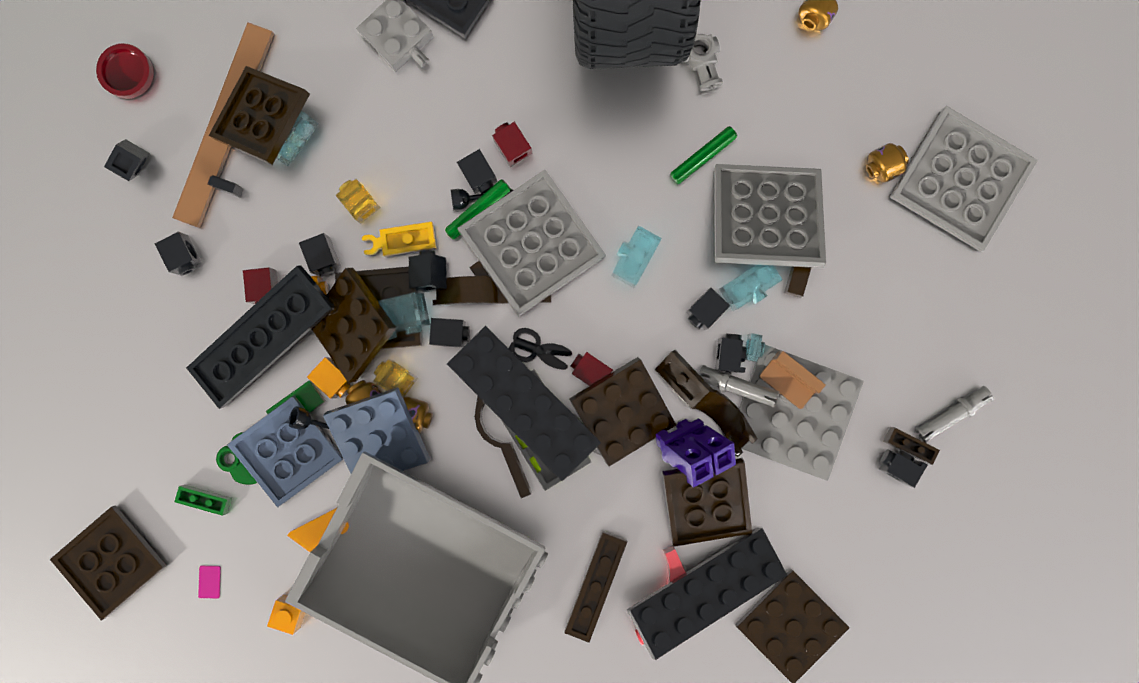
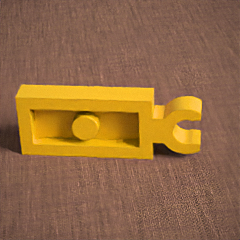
M433 222L379 229L380 237L378 238L369 234L362 236L363 241L373 242L372 249L364 250V254L368 256L377 254L379 250H382L383 256L387 257L437 249Z

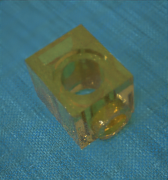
M357 179L354 181L348 180L339 188L340 192L336 194V197L360 224L381 208Z
M388 359L386 363L382 361L374 371L376 377L373 382L385 391L398 387L404 398L418 378L395 361Z

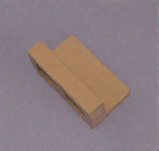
M778 351L759 375L760 379L774 390L780 391L779 394L798 409H802L814 393H820L826 386V384L784 351Z

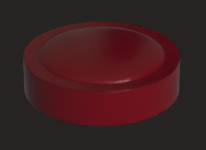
M121 43L110 46L100 55L96 66L98 81L105 90L119 98L132 99L139 97L149 89L153 81L154 69L151 60L144 52L133 45Z

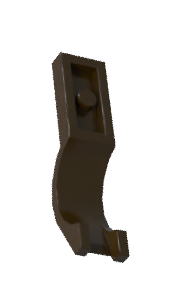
M490 276L447 277V289L436 290V300H433V306L463 303L509 304ZM551 295L539 303H551Z
M676 350L672 351L655 368L661 377L692 409L705 413L716 422L726 438L734 443L735 455L737 457L743 453L742 447L749 441L753 444L758 439L739 408L724 394L712 389Z
M477 396L474 417L478 432L485 441L494 447L501 448L520 497L524 498L531 495V488L512 442H503L495 439L486 431L482 421V411L485 403Z

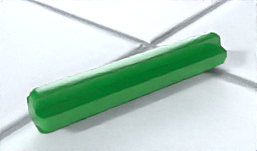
M731 126L725 128L675 168L670 174L671 178L677 184L683 182L733 142L738 136Z
M503 179L499 180L446 227L447 235L453 240L459 237L461 234L458 231V227L502 199L510 192L509 185Z

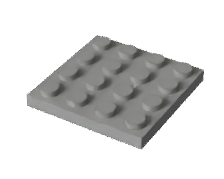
M945 106L890 198L981 252L987 247L1038 160L950 107Z
M729 164L715 165V263L824 268L826 264L821 169Z
M543 170L458 227L459 233L518 317L606 257L604 251L546 170Z
M762 344L749 382L774 390L760 379L759 375L776 353L782 350ZM785 352L826 384V386L820 393H814L802 409H798L781 394L776 398L777 403L774 408L743 396L739 410L745 416L758 439L753 444L749 441L741 449L828 481L864 381Z

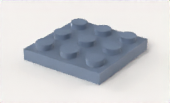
M398 387L332 409L323 415L351 474L364 451L402 471L426 464L430 460V456L418 430L414 426L410 412Z
M295 395L227 444L277 508L343 460L340 452L320 427L311 424L305 429L289 427L288 421L292 409L296 406L304 408Z

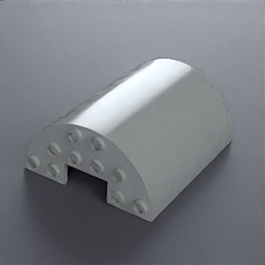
M364 451L336 502L339 505L319 544L310 552L285 602L438 683H479L483 674L479 673L483 664L488 666L496 652L495 648L498 641L495 640L497 633L499 631L504 632L509 624L510 615L513 611L511 607H518L524 595L523 591L528 593L535 580L536 566L541 568L548 556V553L545 552V546ZM348 522L349 529L344 534H341L346 523Z

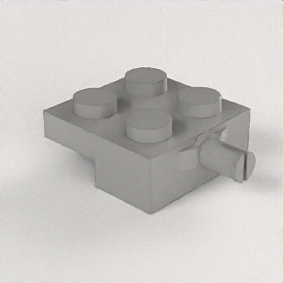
M386 0L356 28L395 72L411 57L420 67L425 66L424 62L426 64L429 62V58L420 49L434 37L432 31L403 0Z

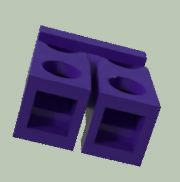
M699 418L692 422L687 419L678 422L676 430L671 433L665 430L656 433L657 446L661 449L662 460L685 474L687 482L693 488L714 477L713 473L718 475L736 465L734 443L711 427L704 426V422Z

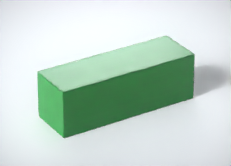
M181 485L178 487L174 502L223 516L228 514L232 498L192 486Z

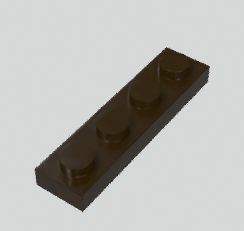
M602 531L564 630L565 634L590 643L627 545V540Z

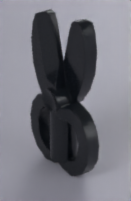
M520 328L514 332L513 342L509 346V349L521 362L533 361L538 356L545 364L561 370H566L568 365L554 355H572V351L563 345L554 343L541 345V338L538 333L529 328ZM521 334H529L535 338L536 343L519 338ZM515 347L530 352L531 355L528 357L520 356L515 352Z

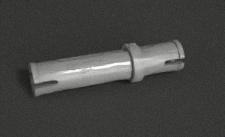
M703 365L700 369V373H703L700 376L708 384L719 387V391L726 392L727 390L773 408L777 403L776 398L779 397L780 391L732 376V373L728 371L723 373L706 367V365Z
M982 386L966 398H959L955 405L922 426L917 427L916 432L920 433L919 437L923 442L927 443L928 440L966 416L972 417L975 415L974 411L990 401L992 402L994 397L992 395L989 396L992 393L987 387Z

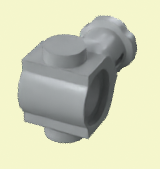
M697 34L693 47L701 45L706 49V53L698 54L692 48L688 60L684 61V63L688 62L692 70L698 72L702 84L700 90L709 91L723 84L722 79L718 77L714 65L718 62L715 53L720 52V46L716 36L712 37V34Z

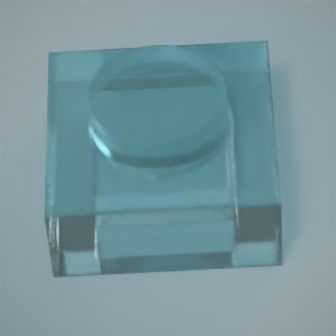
M753 333L747 335L745 361L757 362L758 357L762 358L765 349V342H761L763 335Z

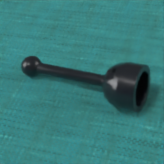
M451 189L453 211L466 208L471 200H478L484 194L469 195L463 189Z
M296 406L290 413L288 424L291 428L305 429L311 424L329 429L327 423L313 420L310 412L304 408Z

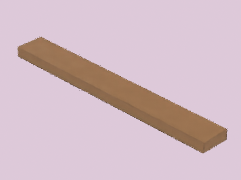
M247 22L173 214V219L198 228L201 227L215 188L207 185L209 178L212 175L220 177L231 149L230 146L211 138L209 134L244 68L248 66L258 71L261 70L274 37L272 31Z

